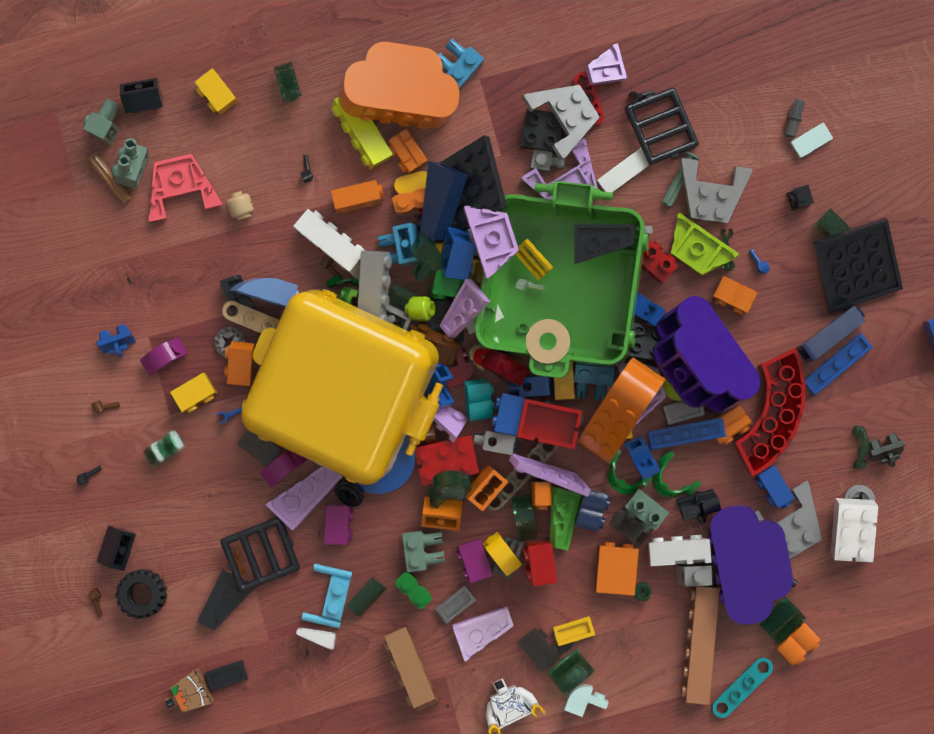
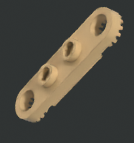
M227 301L222 306V314L226 319L259 333H262L267 328L276 329L280 321L236 301ZM230 305H234L237 308V313L233 316L228 315L226 312Z

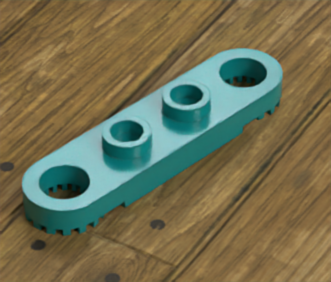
M765 657L757 658L712 703L713 713L719 718L729 716L772 673V662ZM760 662L768 664L766 672L758 671V664ZM721 702L727 705V709L723 713L717 712L716 709L717 705Z

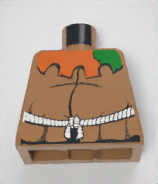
M199 667L172 686L171 691L173 695L165 699L169 710L179 705L182 712L199 708L215 701Z

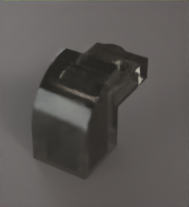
M621 508L612 516L609 522L610 526L638 548L651 534Z

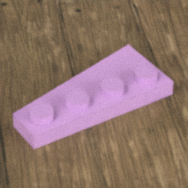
M513 453L509 459L514 469L520 473L526 472L534 477L544 479L587 497L591 491L575 472Z
M322 466L265 505L294 531L344 476Z

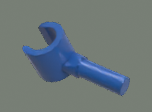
M751 249L749 253L755 260L757 271L761 274L769 272L768 262L761 263L754 250Z
M242 407L230 412L217 413L216 416L222 414L225 416V420L219 423H226L230 417L241 413Z

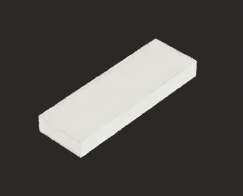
M638 149L597 180L604 192L613 193L649 166L642 149Z

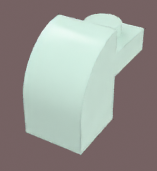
M583 684L576 686L570 691L563 708L565 711L583 717L588 703L606 709L609 702L605 699L606 696L601 693L595 692L591 694L593 690L592 685Z

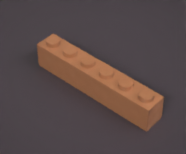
M694 586V589L690 591V601H693L692 608H689L688 620H691V627L687 628L686 638L689 639V647L685 648V659H688L687 666L683 668V678H686L685 686H682L681 697H684L686 703L709 705L720 592L718 587Z

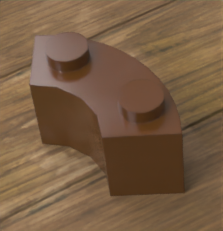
M426 324L409 326V332L414 330L425 335L424 339L430 341L436 347L439 356L438 364L453 365L460 349V345L454 338L448 337L447 334L438 333L430 329Z

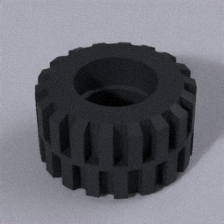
M140 569L130 572L117 585L116 590L118 592L115 594V598H118L117 605L121 606L122 609L120 610L123 613L126 612L127 616L134 617V619H145L153 616L166 603L165 599H167L168 594H166L167 586H164L165 581L159 577L158 573H153L152 570ZM137 583L147 584L152 591L151 601L146 605H139L132 598V588Z

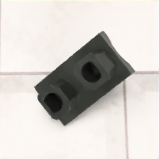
M896 433L886 436L885 440L888 445L883 447L879 439L870 441L869 459L871 462L880 459L881 464L888 463L890 467H894L895 460L900 459L899 453L904 451L905 442L904 440L900 441Z

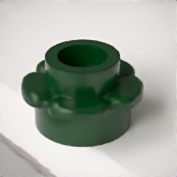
M640 582L635 587L634 597L639 601H647L652 594V588L647 583Z

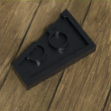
M575 224L574 264L576 265L633 246L635 225Z

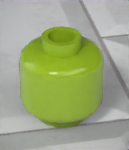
M426 296L412 297L405 306V313L414 322L429 321L435 314V304Z

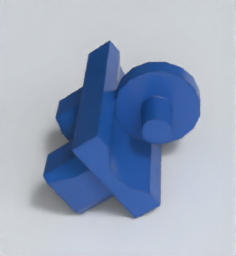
M125 324L116 327L118 334L111 336L109 330L99 332L100 341H97V344L103 354L107 352L110 355L117 353L118 357L121 358L124 356L123 351L129 349L128 345L136 343L135 337Z

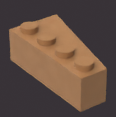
M404 627L384 636L386 642H384L387 653L391 652L393 660H391L392 666L395 671H399L401 676L398 678L402 689L406 688L408 693L405 697L409 707L413 706L415 710L420 712L440 703L433 694V686L425 674V667L418 657V651L409 630Z

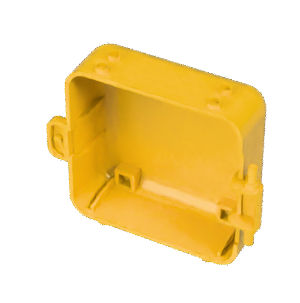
M308 290L297 293L287 302L277 328L263 330L253 351L254 361L261 366L241 413L242 422L250 432L258 435L259 439L267 442L271 441L346 477L345 479L352 483L374 484L391 471L406 434L410 436V443L405 453L410 456L413 455L417 444L419 445L421 440L424 441L440 406L438 404V396L443 387L442 384L436 382L432 393L428 397L423 396L438 365V351L430 341L424 339L425 335L414 330L410 332L348 304L336 298L337 294L329 290Z

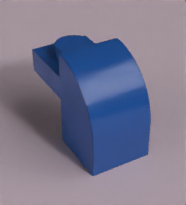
M638 293L635 316L645 323L655 326L666 310L648 300L641 293Z
M437 365L423 395L427 397L431 394L436 382L442 384L443 387L438 396V404H440L438 409L451 406L454 403L445 386L453 379L446 365Z
M641 435L624 444L636 470L643 480L653 477L661 471Z

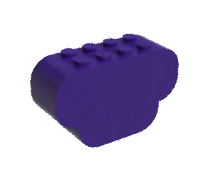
M690 296L662 315L656 325L657 334L661 341L654 347V360L685 404L694 408L706 404L711 410L724 413L757 393L760 387L758 372L705 299L699 296Z
M746 505L726 506L713 517L711 533L708 535L710 546H714L715 550L712 554L713 563L718 565L719 570L716 573L717 584L722 586V590L719 592L721 604L725 603L728 615L735 622L744 625L759 623L770 615L774 600L786 596L792 587L793 573L785 533L782 527L773 520H758L756 513Z

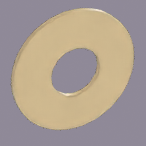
M544 319L536 322L529 329L526 336V347L529 354L535 360L547 364L555 363L567 354L570 347V335L565 326L560 322ZM545 333H552L557 339L556 346L551 350H545L540 346V337Z

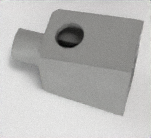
M486 431L485 435L475 434L474 445L483 446L485 451L518 455L520 438H517V436ZM497 439V444L495 446L492 445V441Z
M713 564L676 565L677 585H713Z

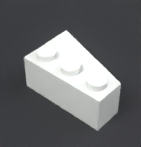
M690 535V539H683V536H673L668 541H664L663 537L652 538V542H647L650 566L694 564L699 562L711 563L710 539L702 538V535Z

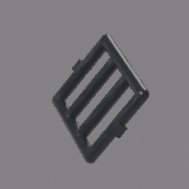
M670 88L654 95L653 93L648 94L644 99L625 107V112L649 165L656 164L670 157L674 159L680 156V153L699 145V141L675 88ZM671 96L675 107L643 120H637L634 113L635 110ZM673 115H679L682 122L681 125L645 138L641 128ZM686 131L690 142L655 156L652 155L649 145Z
M279 517L220 540L228 562L226 564L229 571L231 570L237 588L241 593L300 569L292 547L294 546L292 538L289 539L283 521ZM273 526L277 527L291 563L290 566L283 569L279 567L265 531ZM256 533L259 534L273 570L272 573L262 576L247 538ZM238 540L241 541L255 580L245 584L229 545Z

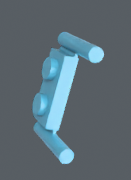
M315 563L313 571L332 575L322 616L303 612L301 620L339 628L352 572Z

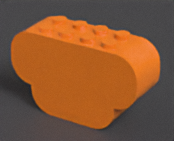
M379 42L369 49L364 61L355 62L347 69L339 88V103L347 114L359 117L363 121H372L373 119L379 120L383 124L398 123V125L403 127L414 125L419 129L439 128L448 122L458 106L459 86L454 78L442 73V61L433 50L398 43Z
M633 357L611 387L577 443L609 464L666 379Z

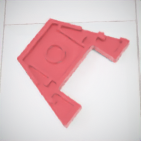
M192 154L154 162L149 215L150 223L167 219L163 203L164 199L201 191L206 210L223 206L220 198Z

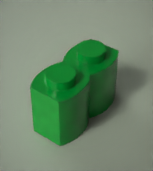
M405 571L395 581L397 588L405 595H409L410 601L417 608L423 609L432 600L429 590L419 585L417 578L412 573Z

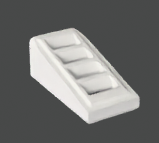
M300 627L297 629L296 634L298 636L334 650L336 640L334 632Z

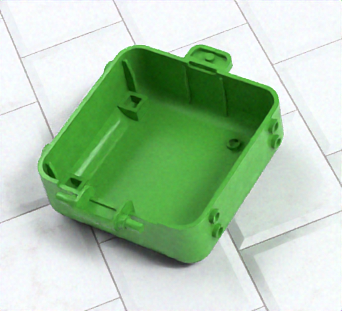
M555 181V183H549V185L535 184V191L547 192L548 195H553L552 199L516 194L505 195L507 208L500 212L507 213L517 246L519 247L528 239L553 268L538 281L519 258L514 255L489 279H486L483 273L481 291L490 300V303L473 319V323L476 324L475 331L479 342L490 350L530 357V370L538 376L563 378L569 372L570 362L609 368L617 367L624 363L629 355L630 348H634L636 333L633 331L641 267L643 253L648 251L649 237L646 234L642 217L636 211L629 208L593 205V200L599 201V199L613 201L614 195L612 192L596 189L595 185ZM575 224L635 225L633 246L576 265L574 264ZM498 304L504 318L495 322ZM544 319L560 322L565 326L570 335V347L567 354L555 363L547 364L535 360L529 354L526 347V336L529 329L536 322ZM545 333L540 337L539 343L543 349L551 350L556 346L557 339L554 334Z

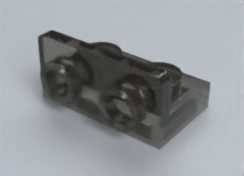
M249 430L246 431L237 443V445L266 467L282 450L279 445L271 441H263L258 438V435Z
M534 627L517 642L541 672H543L552 663L560 659L558 655L560 651L554 643L550 645L546 641L548 636L541 628L537 630Z

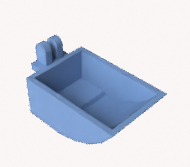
M276 278L245 280L229 290L281 307H286L289 299L299 293V290H297L298 285Z

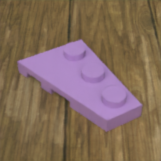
M465 279L440 324V327L448 337L455 338L490 303V300L472 279Z

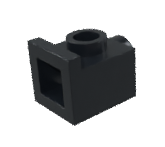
M809 185L794 188L786 193L791 211L810 206L814 203Z

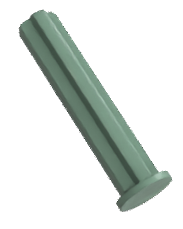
M686 152L687 156L685 159L700 160L696 155ZM680 167L662 200V203L668 207L673 206L684 185L682 167Z

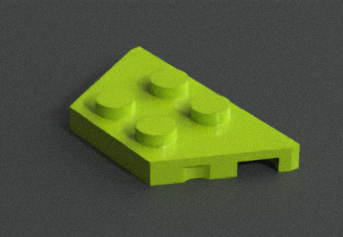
M678 213L671 255L702 276L739 257L738 252L681 213Z

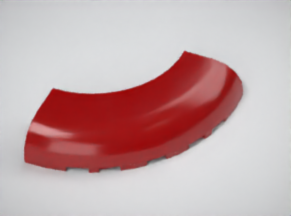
M796 348L758 365L764 386L761 410L751 428L740 438L732 442L744 467L752 477L765 470L783 454L799 428L805 408L806 383L803 365Z

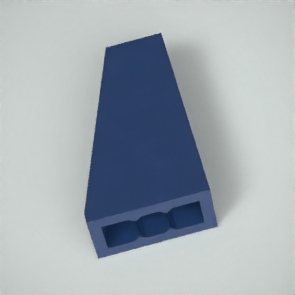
M433 161L428 163L420 233L426 235L427 240L437 243L438 240L444 241L447 227L451 228L468 175L443 163Z
M850 307L796 347L797 351L806 363L815 361L866 322L863 318L865 317L864 313L860 308Z

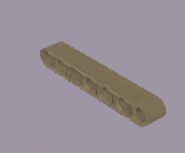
M583 414L581 417L580 425L583 423L584 420ZM538 443L526 458H530V456L535 454L539 456L540 462L545 463L559 447L553 446L550 452H546L543 449V443ZM513 469L505 478L508 482L512 483L513 491L505 493L502 489L497 495L500 499L499 506L492 507L489 504L488 508L494 511L502 508L532 475L527 473L526 478L520 480L516 477V470Z

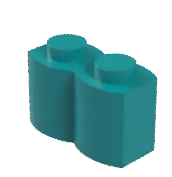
M487 378L464 381L465 407L469 421L492 418L493 412H495V404L491 400V394H494L493 384Z

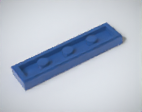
M859 333L805 378L806 388L813 396L817 395L871 350L873 346L862 333Z
M723 417L647 431L651 450L727 436Z

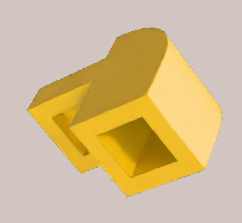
M498 532L488 537L482 543L506 576H509L522 565Z

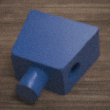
M545 376L526 377L522 386L509 383V394H519L523 398L554 396L553 378ZM528 384L532 385V389L530 391L527 390Z

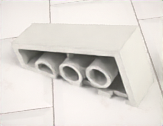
M307 209L293 227L316 247H319L331 259L333 258L344 270H348L354 278L360 279L361 251L366 250L358 244L356 246L351 244L352 239L345 233L340 235L336 232L338 228L330 221L326 224L323 221L324 217L316 210L311 212Z

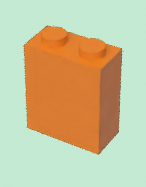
M376 180L331 190L337 214L382 204L381 199L385 198L382 185H378Z
M486 464L464 489L462 494L483 512L508 481Z
M603 542V545H599L595 592L635 596L639 549L634 548V544H623L622 547H616L613 542Z

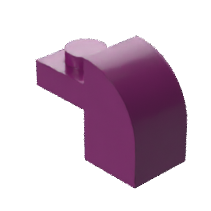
M177 337L169 342L162 343L140 359V362L148 375L152 376L164 370L170 363L186 356L188 352Z
M288 450L265 467L260 474L272 488L307 460Z

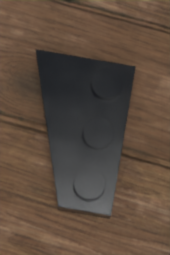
M222 569L197 623L215 630L255 588L243 593L239 592L232 573Z

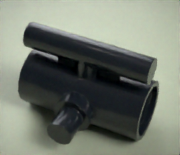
M713 488L702 492L695 491L692 495L676 499L684 522L697 518L699 523L703 524L706 522L708 514L721 510L718 496Z

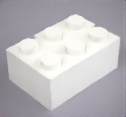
M835 498L830 551L834 560L852 561L853 557L858 562H873L876 525L874 523H877L878 505L874 500Z

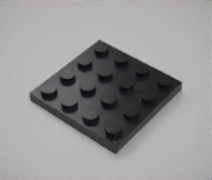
M483 135L440 162L468 175L451 228L460 230L470 229L464 212V206H471L470 208L480 210L487 209L492 212H500L507 208L489 136Z
M882 218L812 242L830 313L903 289L888 219Z

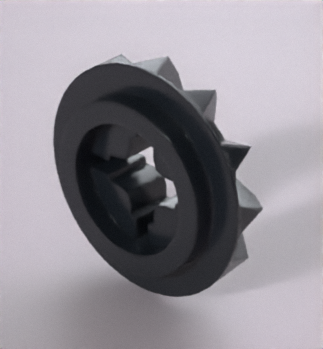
M346 479L342 482L339 481L335 487L337 498L348 506H359L365 498L363 490L359 489V485L348 482Z

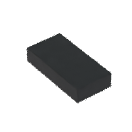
M243 660L205 672L211 691L248 679Z

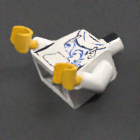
M503 678L492 683L497 693L490 696L491 700L487 703L486 708L489 734H493V732L501 734V728L530 714L539 719L536 715L539 710L545 715V710L539 706L534 695L523 687L512 685L507 688Z

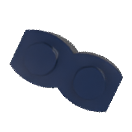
M594 490L590 491L588 497L583 495L575 526L598 532L599 528L602 529L605 518L602 517L603 512L608 510L610 499H607L608 495Z

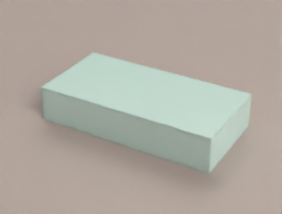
M823 122L791 141L790 144L799 159L831 141L833 137Z

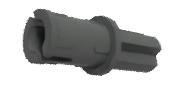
M800 99L794 100L791 113L787 116L788 123L784 132L785 136L796 138L799 123L802 122L801 116L805 101Z

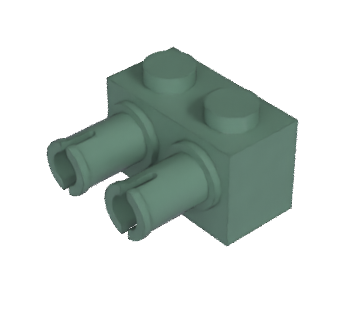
M105 98L99 113L92 112L86 116L83 122V129L91 136L111 146L119 131L113 120L120 107L114 101Z
M132 138L125 140L124 147L120 148L118 153V164H115L112 169L115 183L138 189L149 158L147 147L137 145L136 141Z
M637 489L623 506L627 509L625 513L632 519L637 517L641 520L640 525L648 531L650 529L656 531L669 514L667 510L640 489Z
M421 530L402 533L407 572L427 570L428 565L445 563V558L437 559V557L444 556V551L427 553L424 550L429 545L443 544L442 539H434L442 537L441 532L424 534Z

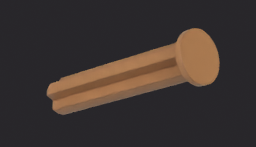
M97 152L89 157L86 162L91 163L123 204L130 201V194L122 185L115 183L112 172L99 157L100 153Z

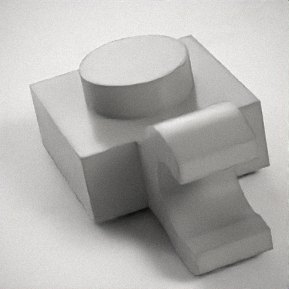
M534 149L531 169L536 168L537 170L550 172V166L564 168L565 159L561 161L559 158H552L553 152Z

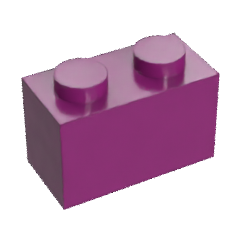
M326 505L324 544L348 545L349 541H352L353 529H349V523L353 522L354 510H350V506Z
M480 538L458 545L459 550L456 553L459 561H464L466 568L462 570L466 580L470 579V582L473 583L493 576Z

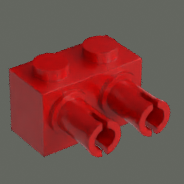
M649 240L648 251L643 253L642 268L659 284H662L678 267L676 264L677 260L670 254L666 255L661 251L663 248L656 241L652 243Z

